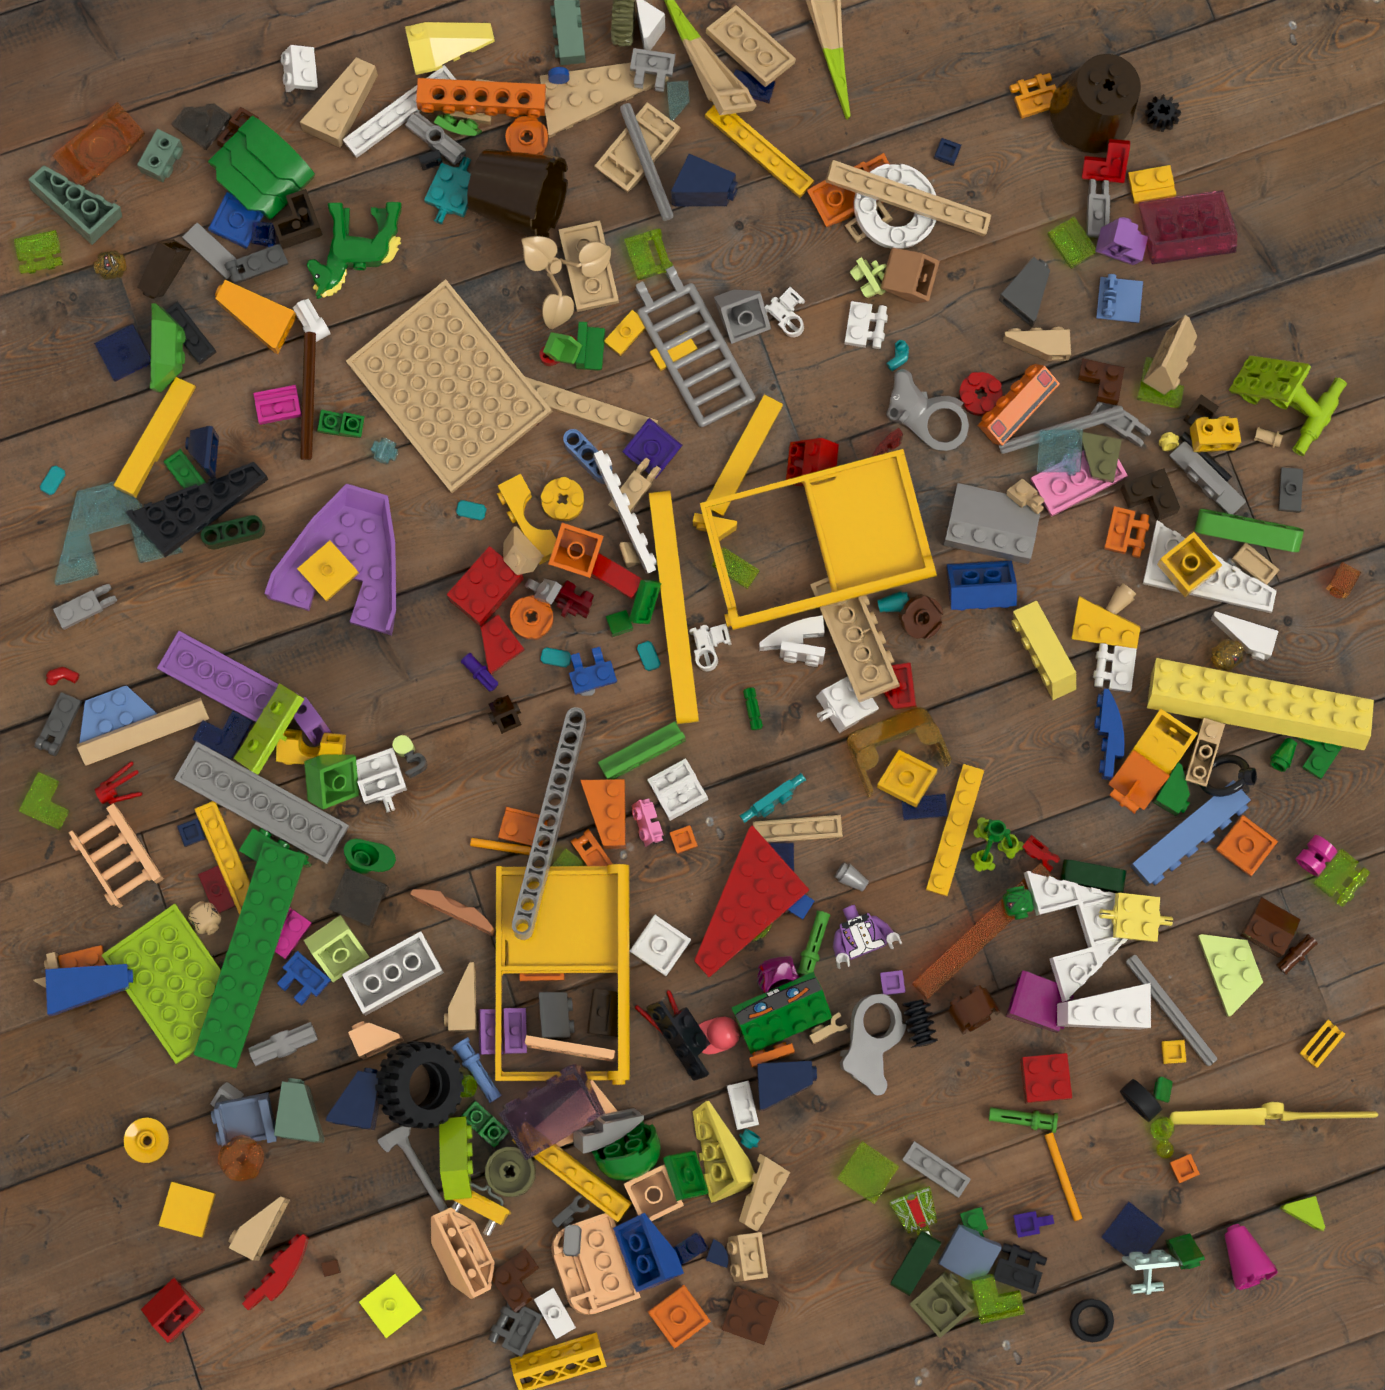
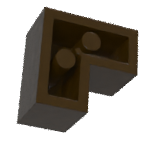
M303 189L286 195L292 215L272 222L282 249L322 236L323 234L307 190Z
M1165 468L1124 482L1121 487L1128 509L1149 502L1156 521L1173 516L1180 509Z

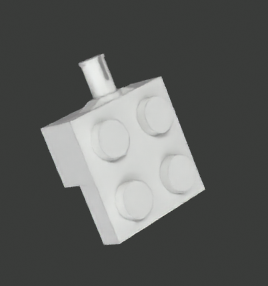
M848 676L823 689L816 696L824 709L817 713V717H821L819 719L821 722L830 718L839 733L854 726L860 720L879 709L873 698L858 702Z
M390 748L356 760L357 783L364 803L369 804L374 801H383L386 812H391L390 808L394 811L395 807L391 797L407 790L394 749Z

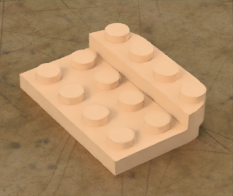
M604 1213L572 1224L582 1229L580 1254L576 1257L566 1256L563 1253L565 1228L555 1235L551 1246L552 1256L568 1303L577 1313L593 1315L641 1298L639 1292L636 1293L613 1230L616 1227L615 1221L609 1215Z

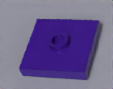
M648 418L622 452L637 465H640L645 458H648L650 463L645 469L648 474L656 466L661 468L655 477L657 479L683 445L651 418Z

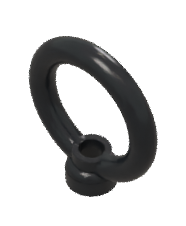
M1236 755L1218 756L1214 760L1212 770L1222 764H1236L1241 768L1238 773V780L1224 788H1215L1207 784V787L1201 785L1200 787L1211 796H1229L1241 790L1245 785H1255L1257 780L1256 769L1251 768L1242 757Z

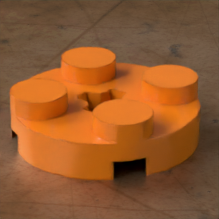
M519 117L506 130V144L510 151L540 155L545 152L548 144V132L545 125L539 122L537 118ZM525 133H529V136L533 137L529 142L521 140Z
M535 595L522 597L511 608V625L519 636L525 639L538 640L550 631L553 625V611L550 604L538 601L534 598ZM535 612L537 620L531 623L527 622L528 618L526 615Z

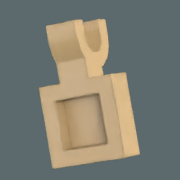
M1021 479L1007 490V496L1021 508L1027 504L1036 514L1043 511L1044 507L1041 504L1044 502V498L1037 495L1038 491L1024 479Z
M839 1012L832 1017L830 1025L824 1027L821 1024L811 1030L812 1034L809 1035V1039L813 1045L837 1031L841 1032L848 1028L846 1024L842 1026L835 1024L836 1019L841 1017Z

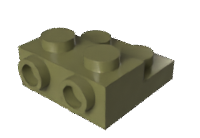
M946 1271L910 1303L911 1307L939 1338L946 1334L976 1306L974 1304V1296L968 1290L963 1291L958 1286L960 1283L958 1278L952 1273L948 1275Z

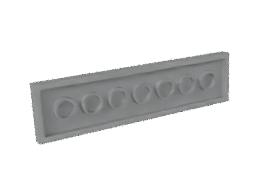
M197 741L174 778L175 781L327 865L349 828L348 824Z

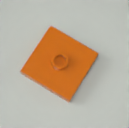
M1241 815L1215 850L1251 877L1278 841L1247 817Z
M682 1285L648 1311L674 1349L711 1322L685 1285Z

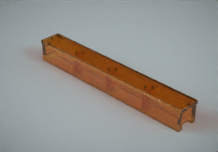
M1041 863L1031 871L1034 874L1046 877L1051 876L1057 879ZM1025 878L1015 887L1024 886V889L1028 890ZM1003 899L913 982L912 985L922 994L926 1001L1015 919L1014 916L1006 914Z

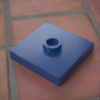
M226 192L208 231L247 249L264 215L260 211H248L232 194Z

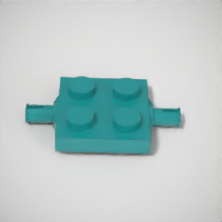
M464 156L459 167H452L444 163L440 164L424 199L425 203L435 206L439 210L434 219L436 223L442 225L446 214L465 216L468 210L467 192L471 176L467 171L472 161L470 158Z
M800 773L793 779H789L753 804V807L751 806L750 809L739 815L740 818L746 823L754 816L757 818L761 815L764 818L774 811L777 804L781 803V805H784L793 798L792 795L794 789H796L795 787L806 781L805 777Z

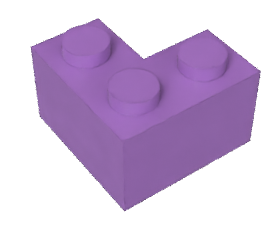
M1120 217L1101 227L1095 252L1135 265L1143 260L1148 237L1142 235L1137 230L1138 225L1132 223L1129 218Z

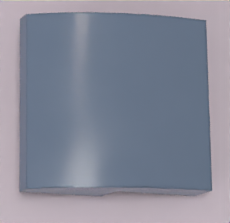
M959 1224L938 1263L957 1275L981 1285L1002 1247L1000 1243L980 1236L978 1231Z

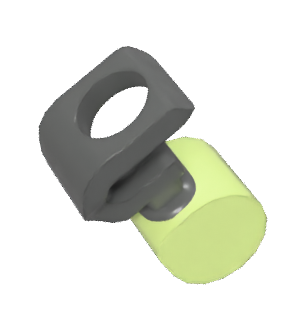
M405 735L396 737L393 741V749L397 755L407 757L406 761L408 764L416 761L419 762V765L405 771V775L413 778L424 772L427 768L425 757L420 753L414 754L415 747L409 737Z

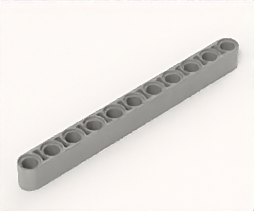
M578 707L569 709L565 716L512 921L514 935L520 940L529 939L534 931L586 729L585 713ZM573 717H580L582 719L579 723L571 722ZM569 737H574L577 739L572 744H568L565 742L566 739ZM568 757L571 759V762L569 764H562L560 760ZM558 778L566 780L562 785L555 784V780ZM554 798L561 800L556 806L549 804ZM548 819L556 821L553 826H545L544 822ZM542 840L550 842L547 847H540L538 845ZM538 860L545 863L542 868H535L533 864ZM536 881L539 883L536 889L528 888L530 882ZM527 902L534 904V907L529 911L522 908ZM522 923L529 926L524 932L517 930V927Z

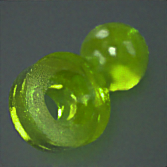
M1159 1117L1152 1123L1150 1130L1152 1136L1160 1141L1156 1146L1158 1156L1167 1159L1174 1153V1147L1168 1139L1174 1134L1175 1126L1169 1118ZM1161 1125H1165L1167 1127V1131H1164L1161 1128Z

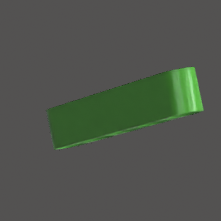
M1199 509L1194 530L1204 535L1290 552L1300 551L1304 530L1298 527L1207 509Z

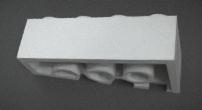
M1151 983L1058 1003L1057 1026L1135 1030L1151 1028Z

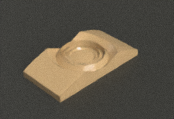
M647 102L636 115V119L654 163L666 151L681 128ZM626 127L595 164L594 168L628 193L645 176V173Z

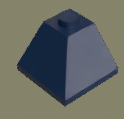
M206 426L190 430V437H186L185 448L210 478L216 476L219 436L213 426Z

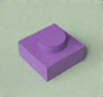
M902 970L880 973L882 994L905 993Z

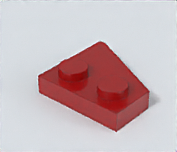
M499 615L481 627L488 671L492 675L522 653L524 648Z
M911 663L891 665L900 686L885 692V696L895 710L917 707Z

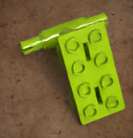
M1249 356L1234 379L1229 391L1233 394H1239L1245 401L1257 405L1261 398H1265L1281 409H1287L1288 406H1291L1308 416L1300 429L1301 436L1292 448L1293 452L1304 456L1312 441L1317 440L1324 427L1329 424L1331 416L1339 404L1338 398L1347 386V383L1343 379L1335 377L1328 391L1321 394L1316 402L1302 385L1311 369L1309 364Z

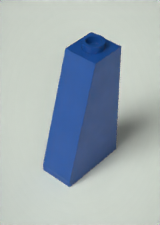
M128 964L45 969L48 1016H55L129 989V983H133V969H128Z

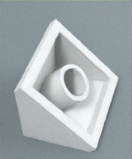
M636 0L637 18L643 49L651 51L665 31V13L644 0Z

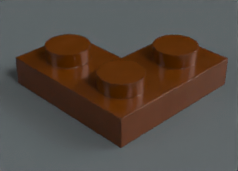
M1082 358L1078 380L1099 384L1096 401L1117 406L1125 367Z
M523 1249L494 1271L492 1281L515 1313L533 1300V1297L522 1281L539 1269V1266L526 1249Z

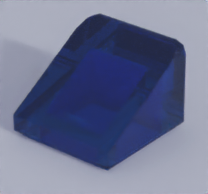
M253 222L252 244L267 247L274 246L276 244V231L273 223Z

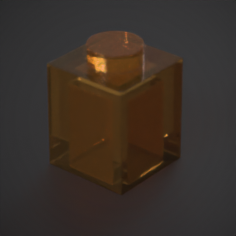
M1341 562L1326 589L1330 591L1332 596L1346 599L1361 572Z

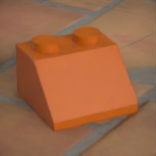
M562 523L548 564L590 578L604 536Z

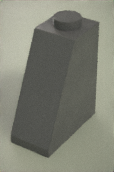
M1033 257L1001 293L999 298L1001 303L1031 327L1035 324L1049 277L1050 269L1047 263Z

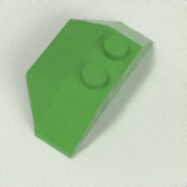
M151 303L150 389L162 392L182 371V364L185 363L183 343L186 336L183 328L164 308L156 303Z

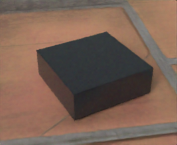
M439 150L418 156L422 170L439 166L442 163Z

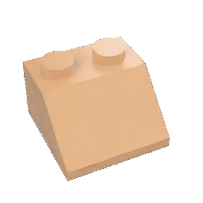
M364 1021L353 1025V1030L348 1032L358 1056L363 1060L404 1041L400 1034L371 1023H364Z

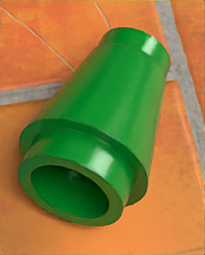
M1285 738L1270 757V765L1281 772H1285L1286 769L1290 768L1297 742L1291 738Z

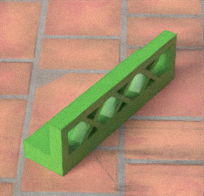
M674 721L599 761L598 765L607 780H615L686 742V738Z

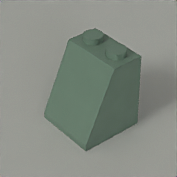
M288 1078V1082L282 1081L274 1136L324 1143L325 1138L310 1087L305 1085V1081L300 1079Z

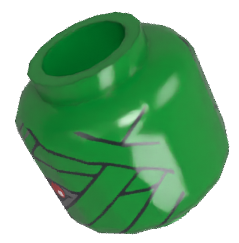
M1024 886L1007 889V893L1002 898L1006 914L1014 916L1015 920L1028 918L1027 913L1034 910L1031 892L1024 889Z

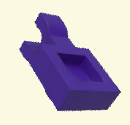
M1036 1211L1013 1215L1018 1238L1040 1234V1226L1054 1224L1053 1215L1037 1218Z

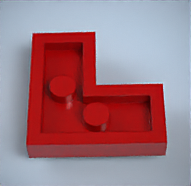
M1109 139L1106 158L1084 156L1082 179L1124 183L1130 141Z

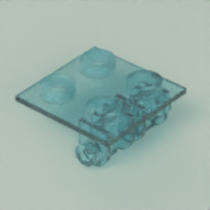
M1040 430L1037 472H1067V475L1075 476L1076 472H1080L1083 430Z

